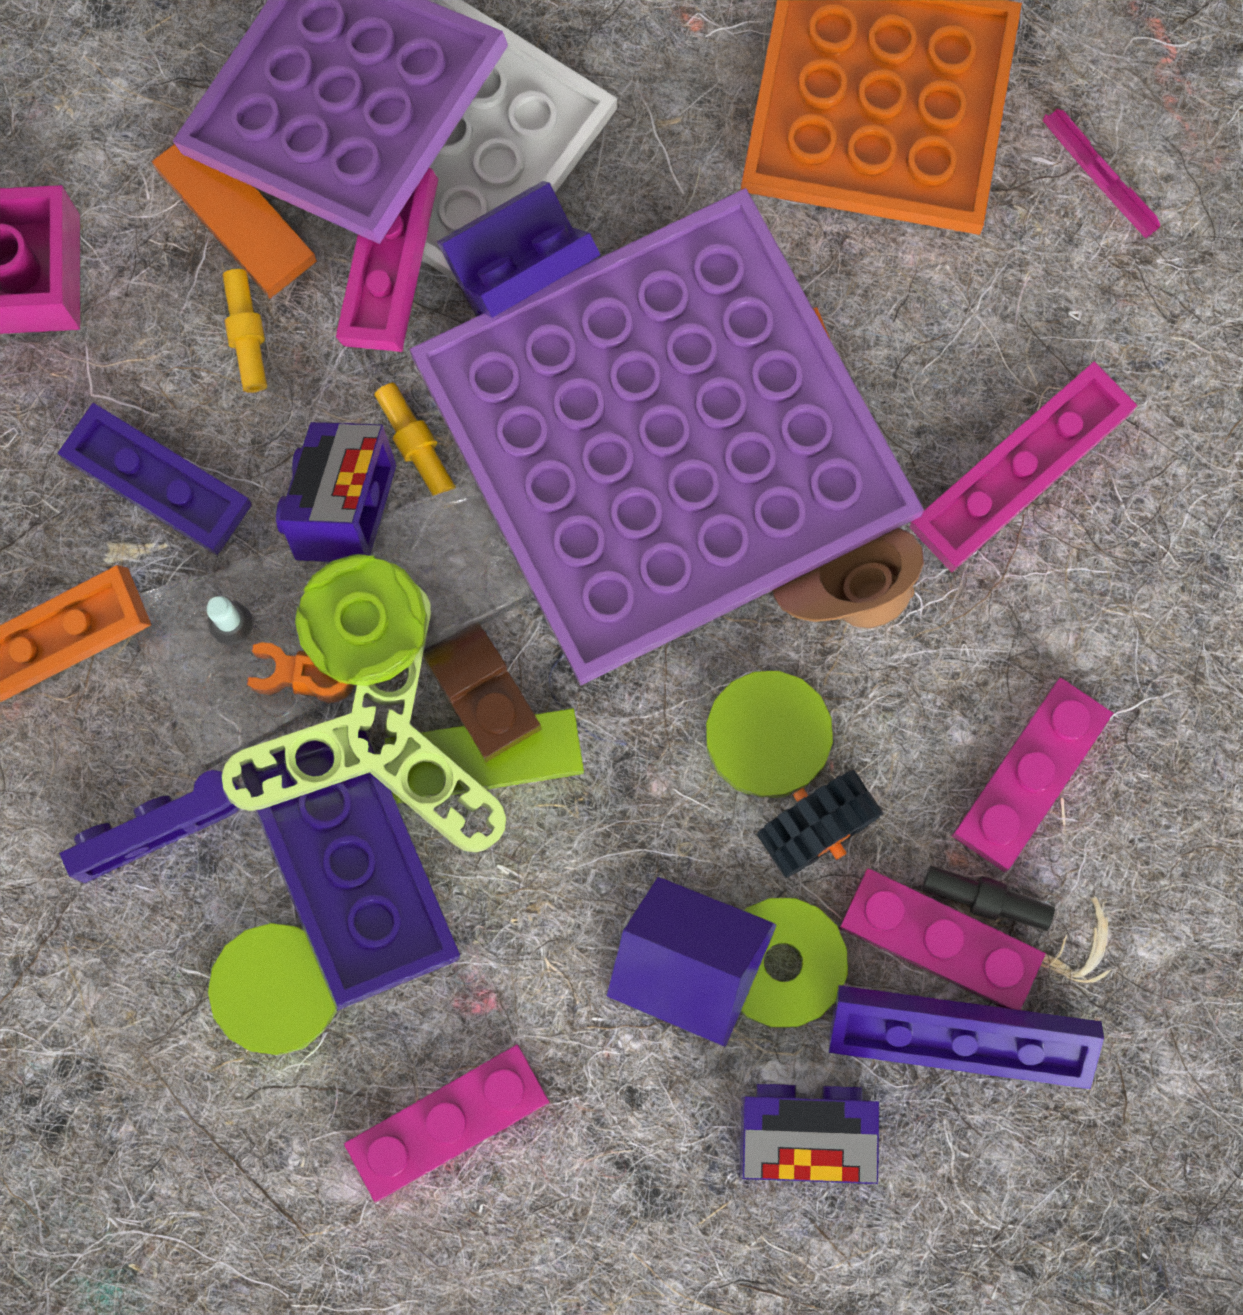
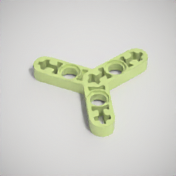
M419 586L428 621L424 644L412 664L406 668V684L394 692H385L378 689L374 684L368 686L357 685L350 714L243 749L232 755L225 764L222 773L223 791L232 804L248 811L260 810L370 772L460 849L468 852H480L487 850L500 839L506 824L505 812L500 802L410 725L431 615L429 599ZM364 697L381 705H403L401 715L390 709L388 711L385 733L395 737V744H385L380 754L368 752V741L358 738L359 730H370L376 707L364 708L362 706ZM316 740L330 747L334 763L327 773L322 776L313 777L300 771L296 764L295 756L301 745L308 741ZM280 750L285 751L286 770L296 785L283 789L282 776L279 775L262 783L263 794L258 797H251L247 788L235 789L232 781L238 780L241 777V766L243 764L253 763L256 771H265L277 767V761L271 753ZM420 762H431L437 765L443 772L445 779L442 791L430 798L420 797L413 793L407 781L408 772L411 767ZM456 783L467 790V793L460 796L457 800L460 804L471 812L476 811L482 806L490 813L485 822L488 828L492 830L489 836L486 837L480 832L473 834L470 838L465 836L460 830L464 826L465 819L452 807L447 812L445 819L434 811V809L448 800Z

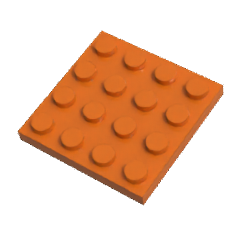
M777 0L741 190L746 188L750 194L980 235L986 215L1022 3L1009 0Z

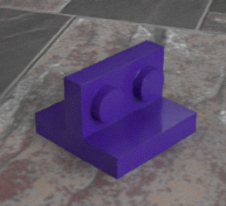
M541 181L436 241L476 317L484 313L493 318L600 256L591 234L571 226L550 182Z

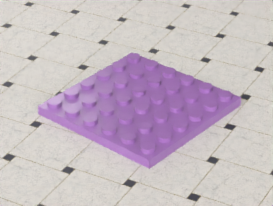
M746 188L581 266L493 318L483 313L409 349L426 387L580 686L921 517L924 511Z

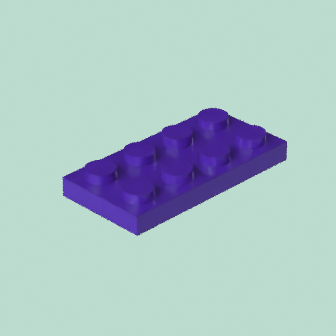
M359 730L358 738L368 741V752L375 754L366 731ZM316 740L308 741L301 745L295 756L296 764L300 771L313 777L322 776L327 773L334 763L330 747ZM284 750L272 754L277 761V767L265 771H256L253 763L241 766V777L251 797L262 795V783L279 775L282 776L283 789L296 785L286 770ZM370 772L264 809L255 810L337 1011L459 961L460 953L391 790Z

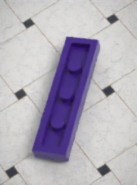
M838 985L829 1033V1053L1091 1089L1104 1041L1102 1021Z

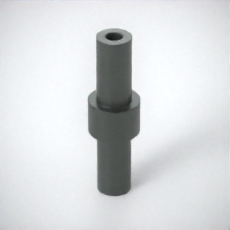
M931 865L927 871L922 888L924 891L969 905L970 913L993 921H996L998 916H1002L1044 931L1049 930L1055 912L1054 906L1007 891L1006 883L985 876H981L979 881Z

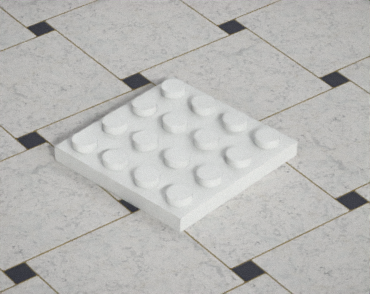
M429 0L502 30L508 43V47L429 167L433 169L439 180L422 260L457 282L436 241L541 181L550 182L556 193L617 110V98L463 0Z

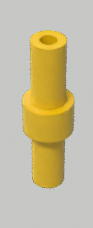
M231 269L222 274L229 310V317L224 320L228 345L236 349L243 391L247 393L260 392L267 388L260 345L265 342L261 315L255 313L253 309L247 271L244 269Z
M388 383L379 388L374 393V396L396 432L392 439L406 462L412 461L435 500L446 497L456 489V486L434 450L437 441L424 420L417 421L396 383Z

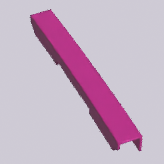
M1057 108L1049 116L1047 114L1044 115L1042 121L1135 228L1145 238L1155 232L1161 226L1157 216L1131 187L1128 188L1105 160L1090 145L1091 142L1066 112Z

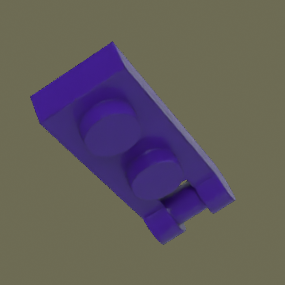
M217 770L204 772L195 781L193 792L173 801L169 795H165L139 805L133 811L136 818L112 828L110 823H102L77 834L73 838L76 845L59 853L69 877L85 884L238 812L240 808L232 804L223 791V772ZM232 781V782H233V786L235 787V789H236V790L240 789V787L238 786V784H236L234 781Z

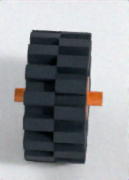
M853 769L842 776L836 777L827 785L816 789L811 795H808L804 788L795 792L793 796L797 801L796 805L779 814L776 819L767 823L756 835L783 876L788 878L829 852L832 853L836 860L846 855L847 852L842 844L868 827L869 824L876 821L884 813Z

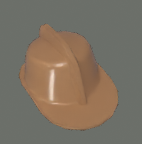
M897 528L774 589L773 597L782 610L798 619L813 622L842 619L852 626L869 629L883 626L898 618L906 609L909 600L914 596L913 585L918 580L924 565L923 549L913 534Z

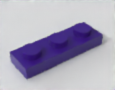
M95 403L91 404L57 453L63 461L217 556L252 506L249 498Z

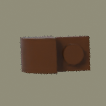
M478 622L423 654L426 666L454 713L460 718L485 762L542 730L539 721L508 672L505 662Z

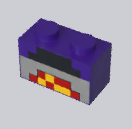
M310 422L303 446L298 447L293 455V477L287 496H282L279 499L276 509L278 531L281 534H285L295 560L332 562L333 560L356 554L371 556L397 466L383 424Z
M757 1084L756 1097H741L739 1178L750 1180L878 1184L879 1101H863V1088L823 1086V1099L796 1098V1085Z

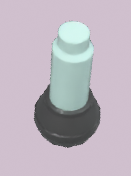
M223 596L213 597L209 600L207 614L209 616L208 628L211 635L224 645H237L244 642L250 636L253 629V617L250 610L242 603L229 601Z

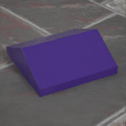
M657 877L623 930L607 997L726 1047L777 925Z

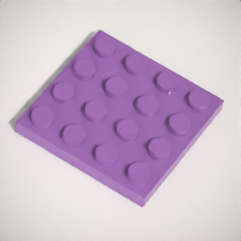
M268 0L173 139V142L181 154L380 244L508 47V43L502 30L429 0Z

